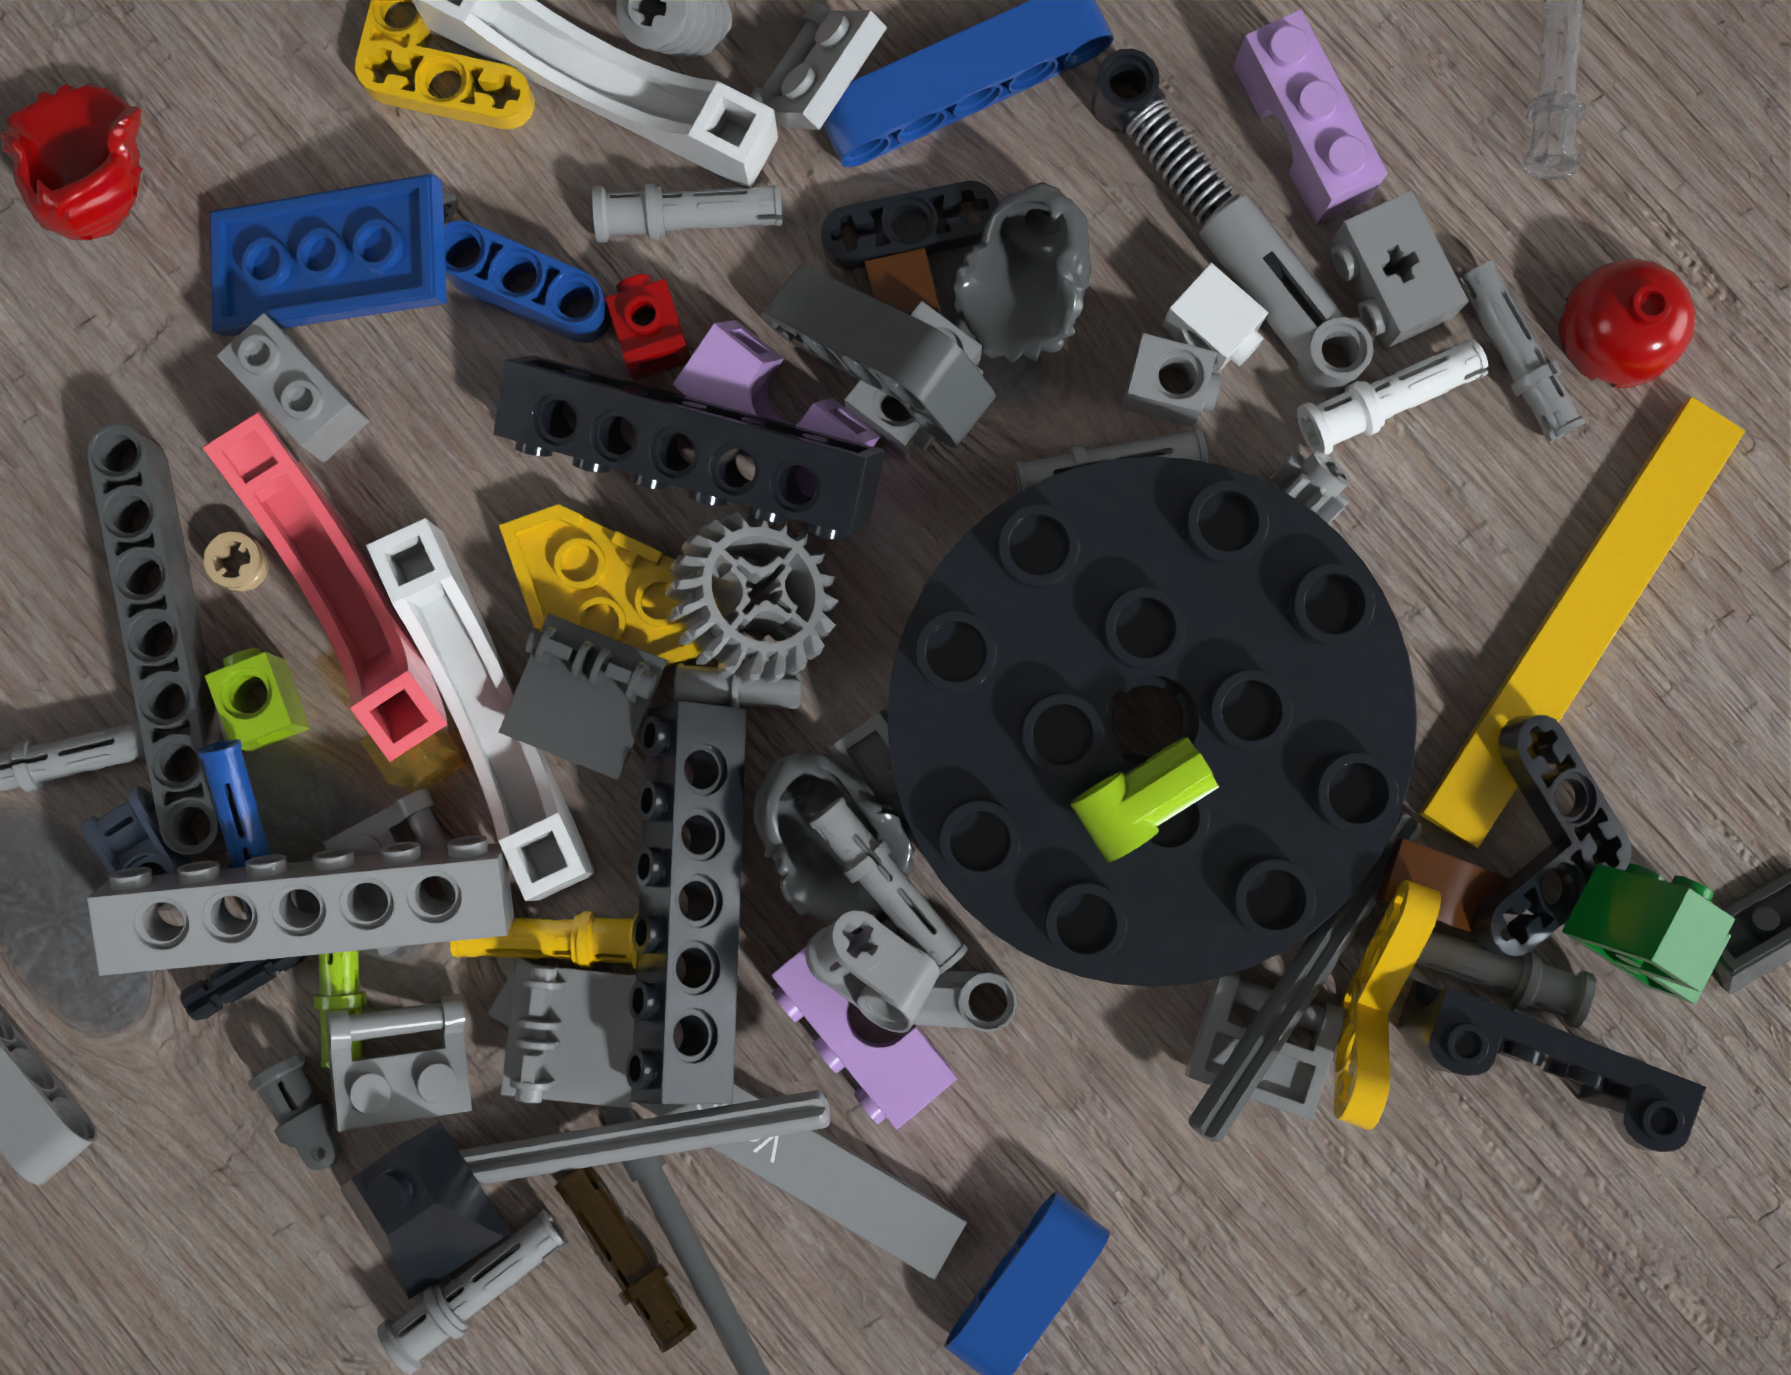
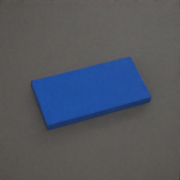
M433 174L209 211L212 332L221 336L240 335L263 313L282 329L447 304L442 180Z

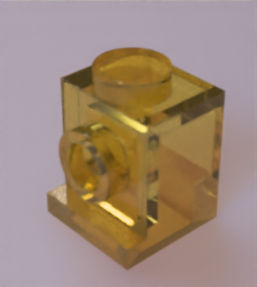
M444 727L391 762H389L370 735L360 740L387 783L405 787L409 794L423 788L429 789L467 763Z

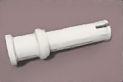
M1468 339L1445 352L1431 356L1382 380H1377L1371 384L1365 381L1349 383L1346 385L1344 393L1318 405L1307 402L1297 408V419L1301 433L1312 452L1318 450L1329 455L1333 451V445L1360 433L1365 436L1376 434L1384 426L1385 420L1393 417V415L1449 392V390L1462 384H1467L1488 374L1486 367H1489L1486 354L1476 340Z

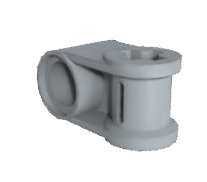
M852 910L842 914L831 926L817 931L808 940L805 949L807 966L818 981L826 984L859 1008L863 1015L871 1022L892 1032L903 1033L909 1031L940 975L939 967L927 953L909 945L881 924L873 915L865 911ZM857 928H862V929H863L861 932H859V933L856 934V935H854V934L851 933L852 931H854V930L857 929ZM836 962H839L840 966H838L837 968H829L831 965L835 964Z

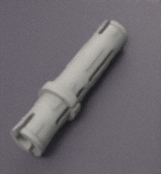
M1493 260L1488 261L1466 273L1465 277L1460 278L1458 281L1514 380V383L1510 386L1516 397L1523 396L1537 419L1547 442L1552 443L1585 425V419L1581 416L1576 405L1573 404L1565 390L1564 384L1558 376L1563 372L1556 360L1550 362L1545 351L1541 348L1532 328L1504 283V279L1498 271Z
M1197 427L1190 431L1138 439L1085 450L1083 445L1069 447L1068 454L1028 462H1015L1016 485L1019 493L1055 474L1084 465L1119 458L1149 457L1166 454L1157 457L1184 458L1208 463L1207 445L1202 429Z
M139 721L93 732H85L80 735L37 745L32 740L14 743L11 751L0 753V792L20 787L25 792L42 789L46 781L146 758Z
M843 797L832 802L809 823L846 865L847 868L843 873L850 882L859 881L911 945L927 953L936 962L940 974L962 958L967 952L968 947L960 942L930 906L926 898L920 894L891 859L889 854L892 848L884 839L876 841L846 805Z

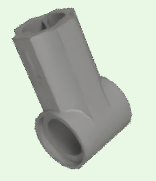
M946 970L939 975L913 1025L967 1028L982 1032L999 1031L1007 1026L1015 1016L1017 1008L1016 989L1007 977L995 971ZM990 982L997 984L1007 996L1006 1009L996 1018H982L974 1013L970 1006V994L981 983Z

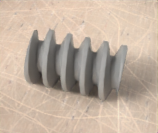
M617 0L616 17L622 33L631 43L647 50L651 49L655 52H662L684 59L701 58L712 52L732 27V11L727 0Z

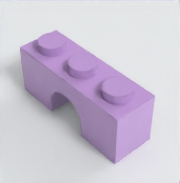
M1302 9L1245 35L1233 68L1259 118L1262 119L1274 113L1283 125L1293 155V162L1288 174L1315 225L1369 201L1388 172Z
M737 320L714 323L673 383V386L687 397L874 447L881 437L834 398L813 403L798 424L789 423L780 418L770 404L768 387L772 375L784 358ZM741 450L744 454L752 458L747 452ZM799 466L795 475L796 484L803 494L813 497L816 492V480L807 468Z
M806 947L803 948L771 975L779 985L771 992L773 997L795 1023L803 1016L820 1035L812 1043L836 1074L844 1067L851 1073L861 1086L854 1093V1096L876 1124H880L887 1118L896 1130L899 1129L958 1079L956 1072L917 1025H912L908 1032H904L896 1039L888 1042L877 1043L861 1037L850 1022L848 1014L849 1001L813 976L806 963ZM836 962L829 968L835 969L838 966H840L839 962Z

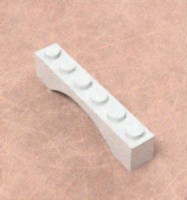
M412 0L428 29L493 62L518 69L527 79L743 188H752L778 140L774 109L719 81L684 75L641 60L580 29L537 0Z
M424 518L366 545L394 608L424 658L455 721L482 787L498 842L524 900L540 901L597 874L543 751L498 732L514 696L515 689L444 532Z

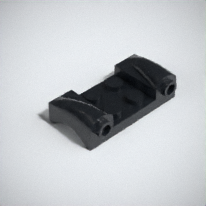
M1413 980L1396 1027L1403 1035L1409 1048L1422 1062L1434 1070L1465 1076L1480 1075L1490 1070L1497 1054L1516 1061L1521 1060L1541 1067L1543 1059H1546L1542 1071L1577 1085H1582L1577 1099L1608 1111L1615 1129L1624 1141L1634 1148L1647 1151L1670 1152L1682 1148L1686 1144L1707 1088L1696 1082L1449 986H1444L1442 990Z

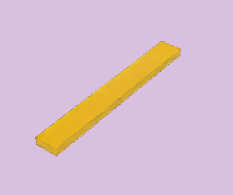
M1693 396L1683 402L1420 809L1419 815L1469 848H1479L1518 787L1499 753L1498 739L1502 728L1509 720L1517 716L1547 715L1556 719L1559 723L1746 430ZM1529 733L1533 742L1527 748L1529 756L1536 755L1533 745L1539 739L1536 733Z

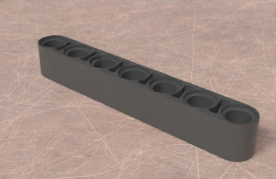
M110 424L101 428L91 438L88 445V463L160 834L164 843L172 851L181 855L218 856L228 850L219 819L215 812V805L198 750L206 745L223 741L218 711L205 675L209 674L210 670L169 463L164 450L153 440L123 424ZM136 447L137 458L134 464L129 469L121 472L120 460L122 455L128 449ZM148 506L149 519L147 524L141 530L133 533L131 521L134 514L139 509ZM159 566L161 581L153 592L145 594L143 580L152 568ZM170 626L173 632V643L165 654L158 656L155 650V640L163 629ZM181 687L186 696V704L178 716L171 718L167 711V701L171 693ZM193 749L198 758V767L195 774L185 781L179 772V762L186 751ZM204 811L210 820V832L207 838L198 844L191 834V823L199 812Z

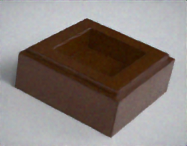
M925 248L864 261L869 288L873 298L908 315L913 313L921 301L939 313V304Z

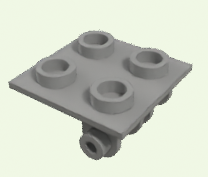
M516 963L501 1095L515 1096V1101L525 1103H541L542 1099L632 1108V1102H630L631 1087L626 1077V1063L629 1053L633 1050L634 1019L629 1009V995L633 984L636 982V975Z

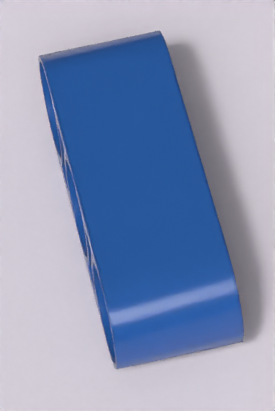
M458 220L444 225L446 277L452 286L462 293L575 342H593L602 337L609 329L612 318L605 295L596 279L588 273L472 222ZM468 248L480 249L479 256L473 264L464 268L454 267L455 258L460 252ZM526 272L537 274L535 283L527 291L521 293L509 291L511 282L519 274ZM584 296L594 300L592 309L583 317L571 318L565 315L566 308L572 300Z
M1058 1191L1052 1193L1035 1213L949 1333L944 1348L979 1375H1013L1096 1261L1108 1241L1110 1231Z

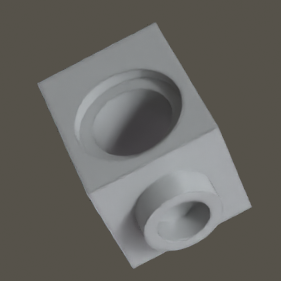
M1143 333L1135 351L1121 409L1193 427L1202 410L1212 412L1217 401L1222 382V375L1212 372L1217 352ZM1165 371L1181 373L1189 383V391L1184 394L1169 393L1160 384L1159 374Z

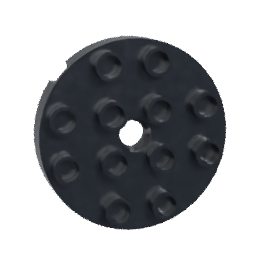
M1151 456L1108 460L1084 465L1051 476L1022 490L993 509L959 540L943 558L924 586L906 622L896 651L889 684L887 724L889 755L895 786L907 823L922 854L943 885L965 910L990 932L1018 951L1048 966L1083 978L1112 984L1155 987L1186 985L1207 981L1251 968L1284 952L1313 933L1342 907L1362 884L1381 856L1397 824L1408 792L1415 758L1417 713L1415 685L1409 654L1398 621L1383 590L1364 561L1336 530L1317 513L1286 492L1256 477L1207 462L1184 458ZM1169 684L1177 692L1173 698L1178 703L1182 715V727L1178 737L1181 739L1183 737L1189 738L1213 772L1214 779L1219 787L1158 825L1159 832L1137 849L1117 860L1106 862L1070 804L1075 798L1102 780L1122 771L1125 775L1152 757L1130 753L1124 759L1116 751L1121 744L1117 740L1112 727V715L1116 705L1111 700L1118 690L1125 694L1127 691L1138 686L1151 685L1164 689Z

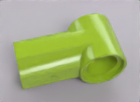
M1183 737L1148 758L1147 761L1125 775L1122 771L1102 780L1075 798L1070 805L1106 862H1112L1146 843L1159 832L1158 825L1214 791L1219 786L1201 753L1194 747L1188 737Z

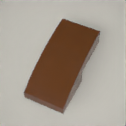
M1396 838L1376 900L1390 904L1397 889L1404 880L1440 891L1441 904L1436 922L1474 935L1472 931V918L1476 908L1487 896L1506 882L1508 878L1404 838Z

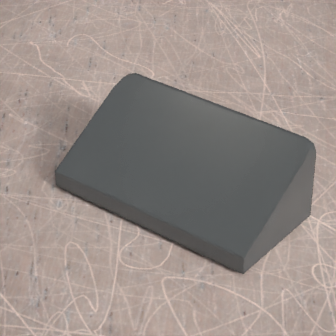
M1790 869L1722 908L1723 911L1735 918V921L1728 932L1731 937L1713 972L1729 994L1735 993L1791 960Z

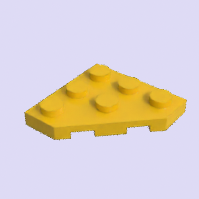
M560 504L499 525L534 628L542 629L549 613L668 661L665 669L677 666V663H685L697 658L698 653L702 649L695 641L689 645L679 644L680 636L688 629L686 624L668 621L669 612L681 604L665 596L667 586L677 579L669 571L674 559L618 531L614 532ZM713 594L717 608L721 612L719 601Z

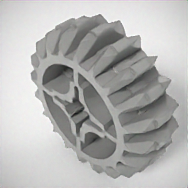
M738 511L727 515L721 523L718 520L707 522L699 530V535H692L684 542L681 550L683 555H679L672 562L671 569L669 570L677 579L667 586L665 596L681 604L669 612L668 621L685 623L688 628L680 636L679 644L689 645L695 641L702 649L697 655L696 664L704 665L714 658L718 661V678H728L738 670L742 685L753 684L760 679V676L767 684L779 681L785 676V673L795 675L806 667L807 659L812 660L823 651L825 645L822 640L829 636L836 626L827 616L836 610L839 600L824 593L833 585L836 576L820 574L817 568L823 562L825 553H813L810 556L804 549L808 533H800L792 539L787 535V519L782 523L774 522L768 527L766 521L752 516L744 520ZM732 556H744L752 558L766 566H753L747 561H745L742 557H740L738 560H735ZM761 583L762 587L754 596L757 599V603L747 612L743 613V609L751 600L748 597V593ZM713 594L719 601L721 612L717 608ZM744 628L751 629L763 638L767 635L771 636L776 642L753 640L739 633V630Z

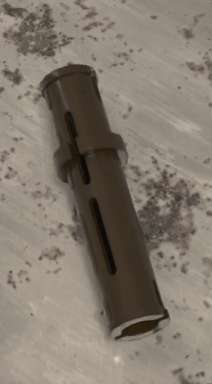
M593 1166L579 1168L554 1185V1188L566 1205L569 1206L582 1230L613 1274L614 1279L622 1290L618 1294L619 1298L625 1306L631 1303L638 1316L641 1317L650 1331L661 1353H664L695 1331L697 1325L692 1321L686 1310L683 1309L667 1283L665 1277L669 1273L662 1263L656 1266L649 1253L646 1252L619 1207L602 1185L600 1178L592 1168Z

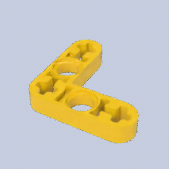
M412 0L370 1L355 59V72L359 82L373 100L385 105L498 129L512 130L524 125L531 118L535 108V98L526 77L518 69L505 64L426 48L430 29L426 27L418 11L414 21L406 27L393 28L385 23L386 13L393 4L398 2L414 4ZM388 61H392L400 74L415 78V91H413L414 89L407 77L388 74L384 83H380L374 74V70H385ZM452 71L459 74L462 78L459 91L446 99L432 96L430 94L432 79L441 72ZM478 78L484 93L503 95L506 86H512L518 100H507L504 109H498L492 96L476 92L475 79Z
M1404 880L1400 884L1344 992L1340 1006L1345 1008V1020L1334 1051V1116L1338 1120L1371 1131L1379 1122L1384 1111L1390 1089L1388 1014L1435 926L1441 904L1440 891L1409 880Z

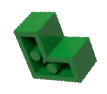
M1597 863L1562 932L1647 988L1696 1005L1731 937L1728 932L1735 918L1711 903L1714 896L1713 891L1687 877L1675 875L1670 883L1659 874L1637 864L1629 863L1624 871Z

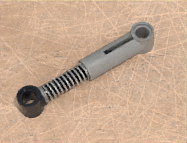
M1133 48L1119 49L1109 54L1100 65L1091 99L1092 111L1097 121L1106 129L1129 134V138H1134L1136 146L1143 147V155H1150L1149 163L1157 164L1156 172H1164L1162 178L1165 181H1170L1169 188L1177 189L1176 197L1184 198L1183 206H1191L1190 215H1197V223H1205L1199 233V237L1236 284L1269 312L1265 320L1298 361V372L1303 382L1313 391L1324 395L1338 394L1344 391L1346 385L1354 382L1371 362L1374 353L1373 340L1368 330L1358 321L1343 315L1251 197L1244 195L1239 198V194L1231 195L1230 192L1233 185L1226 187L1223 185L1226 177L1218 178L1216 176L1219 168L1211 169L1212 160L1204 161L1203 159L1205 151L1197 152L1196 149L1199 142L1191 144L1189 141L1192 134H1183L1185 125L1177 126L1178 117L1170 118L1171 108H1168V103H1165L1166 96L1158 87L1160 83L1159 70L1153 59L1144 52ZM1125 83L1134 87L1139 96L1125 99L1117 96L1111 87L1116 84ZM1326 345L1339 347L1348 359V367L1337 368L1331 366L1322 355V347Z

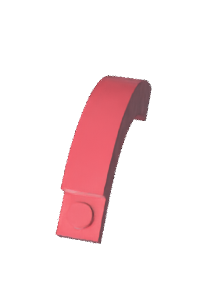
M258 410L203 446L204 451L257 521L310 603L343 670L350 695V709L389 762L447 725L446 713L434 679L408 629L394 608L385 587L301 460L296 461L263 413Z

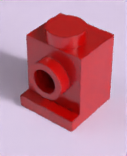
M639 274L620 281L616 285L618 294L605 297L622 349L625 364L634 381L686 365L691 358V354L666 279L653 282L651 275ZM651 312L656 313L654 320L649 325L640 326L634 323V318Z

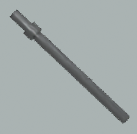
M612 1106L602 1108L609 1125L637 1120L631 1108ZM658 1155L622 1161L631 1181L639 1180L739 1374L770 1375L662 1169V1166L667 1163L664 1156Z

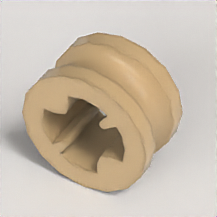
M229 531L217 535L209 542L204 551L203 564L207 575L213 582L232 591L246 592L255 589L264 581L269 572L270 560L266 549L260 542L241 532ZM239 547L238 550L250 556V563L241 565L239 576L234 577L235 573L225 569L223 565L224 560L234 558V548Z

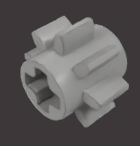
M1315 450L1306 460L1298 451H1295L1270 477V480L1279 487L1278 489L1286 492L1313 510L1328 524L1350 503V500L1341 493L1350 484L1347 474L1332 458L1318 450Z

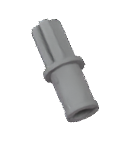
M677 663L674 701L728 705L733 708L746 706L796 709L801 702L802 678L799 673L795 675L785 673V676L779 681L767 684L760 676V679L753 684L742 685L738 670L728 678H718V667L684 665V663Z

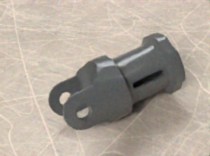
M300 1052L271 1066L247 1083L252 1091L261 1092L277 1121L278 1126L274 1132L280 1143L296 1148L307 1167L313 1170H322L333 1166L340 1157L341 1149L331 1130L334 1111L328 1100H319L302 1069L306 1060ZM284 1084H285L287 1090L289 1091V1093H290L292 1099L294 1100V1102H295L297 1108H295V1106H294L293 1102L291 1101V1099H290L288 1093L286 1092V1090H285V1088H284ZM320 1147L325 1151L323 1158L318 1155Z

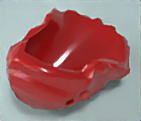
M88 83L82 87L75 88L65 84L60 86L55 94L41 92L38 95L37 102L26 104L19 111L12 112L6 119L7 127L5 130L0 131V137L4 144L3 150L12 156L14 160L12 170L15 184L36 222L40 223L42 228L70 240H93L112 235L130 215V210L135 204L138 193L140 175L143 169L139 166L140 151L137 148L135 138L141 126L142 111L136 106H130V104L115 95L107 87L101 88L97 84Z

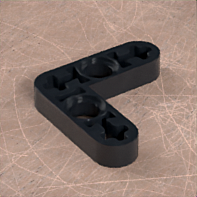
M1547 715L1517 716L1505 724L1498 739L1499 753L1505 766L1549 836L1552 844L1487 896L1476 908L1472 918V931L1476 942L1484 950L1494 954L1522 956L1533 950L1569 919L1597 863L1625 871L1631 859V844L1625 830L1563 727L1556 719ZM1529 733H1536L1539 739L1533 745V750L1536 754L1533 756H1529L1527 748L1533 742ZM1548 764H1556V768L1551 769ZM1563 780L1573 787L1575 793L1573 809L1567 815H1563L1557 809L1554 796L1557 786ZM1580 827L1582 832H1576L1574 828ZM1593 839H1600L1602 843V846L1599 847L1598 850L1597 845ZM1595 852L1597 853V857L1600 860V862H1593L1591 856L1595 854ZM1554 870L1561 878L1563 891L1560 899L1555 904L1549 905L1542 894V882L1546 874ZM1526 910H1528V911H1529L1530 913H1532L1533 915H1530V914H1522V913L1525 912ZM1503 914L1518 915L1507 925L1510 937H1502L1500 933L1506 926Z

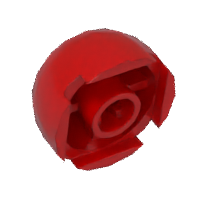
M1627 258L1599 267L1571 290L1566 299L1568 301L1565 304L1564 316L1560 318L1558 331L1566 357L1580 374L1591 380L1599 378L1606 383H1614L1616 385L1613 387L1627 389L1650 383L1678 362L1694 335L1696 311L1689 289L1676 273L1655 261Z

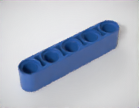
M1030 0L851 81L824 122L823 127L842 166H859L1090 61L1104 52L1112 44L1114 37L1096 0Z

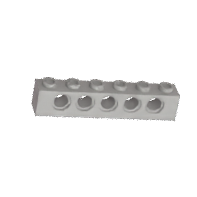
M480 835L452 839L447 842V848L421 850V844L418 842H400L380 848V854L355 857L354 850L350 848L329 849L315 853L313 861L287 863L285 855H264L247 860L245 867L220 869L219 862L199 861L178 867L176 874L152 876L151 868L148 867L128 868L111 873L109 880L87 897L99 976L507 936L514 919L507 859L499 843L488 844L487 837ZM431 876L445 878L454 887L456 896L449 900H437L431 897L424 888L423 879ZM373 883L380 886L387 895L388 904L380 907L366 904L358 894L357 885ZM303 889L314 894L319 901L320 912L306 913L298 909L292 901L291 891ZM225 896H237L245 900L251 908L252 919L244 920L231 915L225 906ZM165 902L177 907L183 916L184 925L174 926L165 922L158 912V903Z

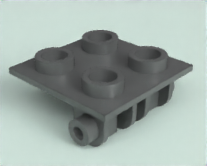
M548 613L542 629L535 627L527 640L525 651L531 653L498 732L619 780L668 661Z

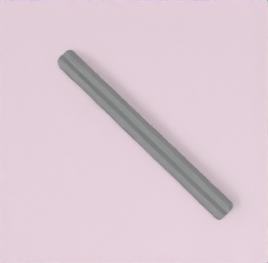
M814 1090L459 1150V1153L481 1185L823 1129L830 1124V1105L825 1093Z

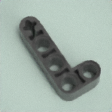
M799 265L761 313L764 321L792 345L899 400L911 416L928 433L952 448L959 446L996 398L994 390L964 351L943 332L808 266Z

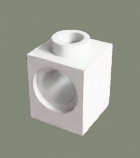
M1211 263L1169 308L1161 327L1180 343L1216 351L1217 355L1213 372L1218 374L1230 360L1240 367L1265 338L1257 331L1269 312Z

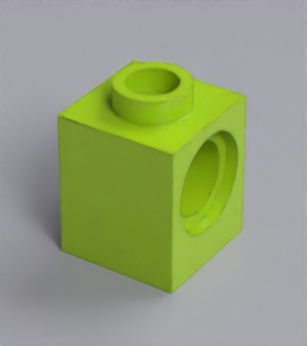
M251 648L224 658L222 660L224 668L205 675L227 739H240L241 750L253 752L311 729L285 659L268 652L261 653L259 648ZM263 681L267 688L266 702L259 710L251 713L246 705V694L253 684Z

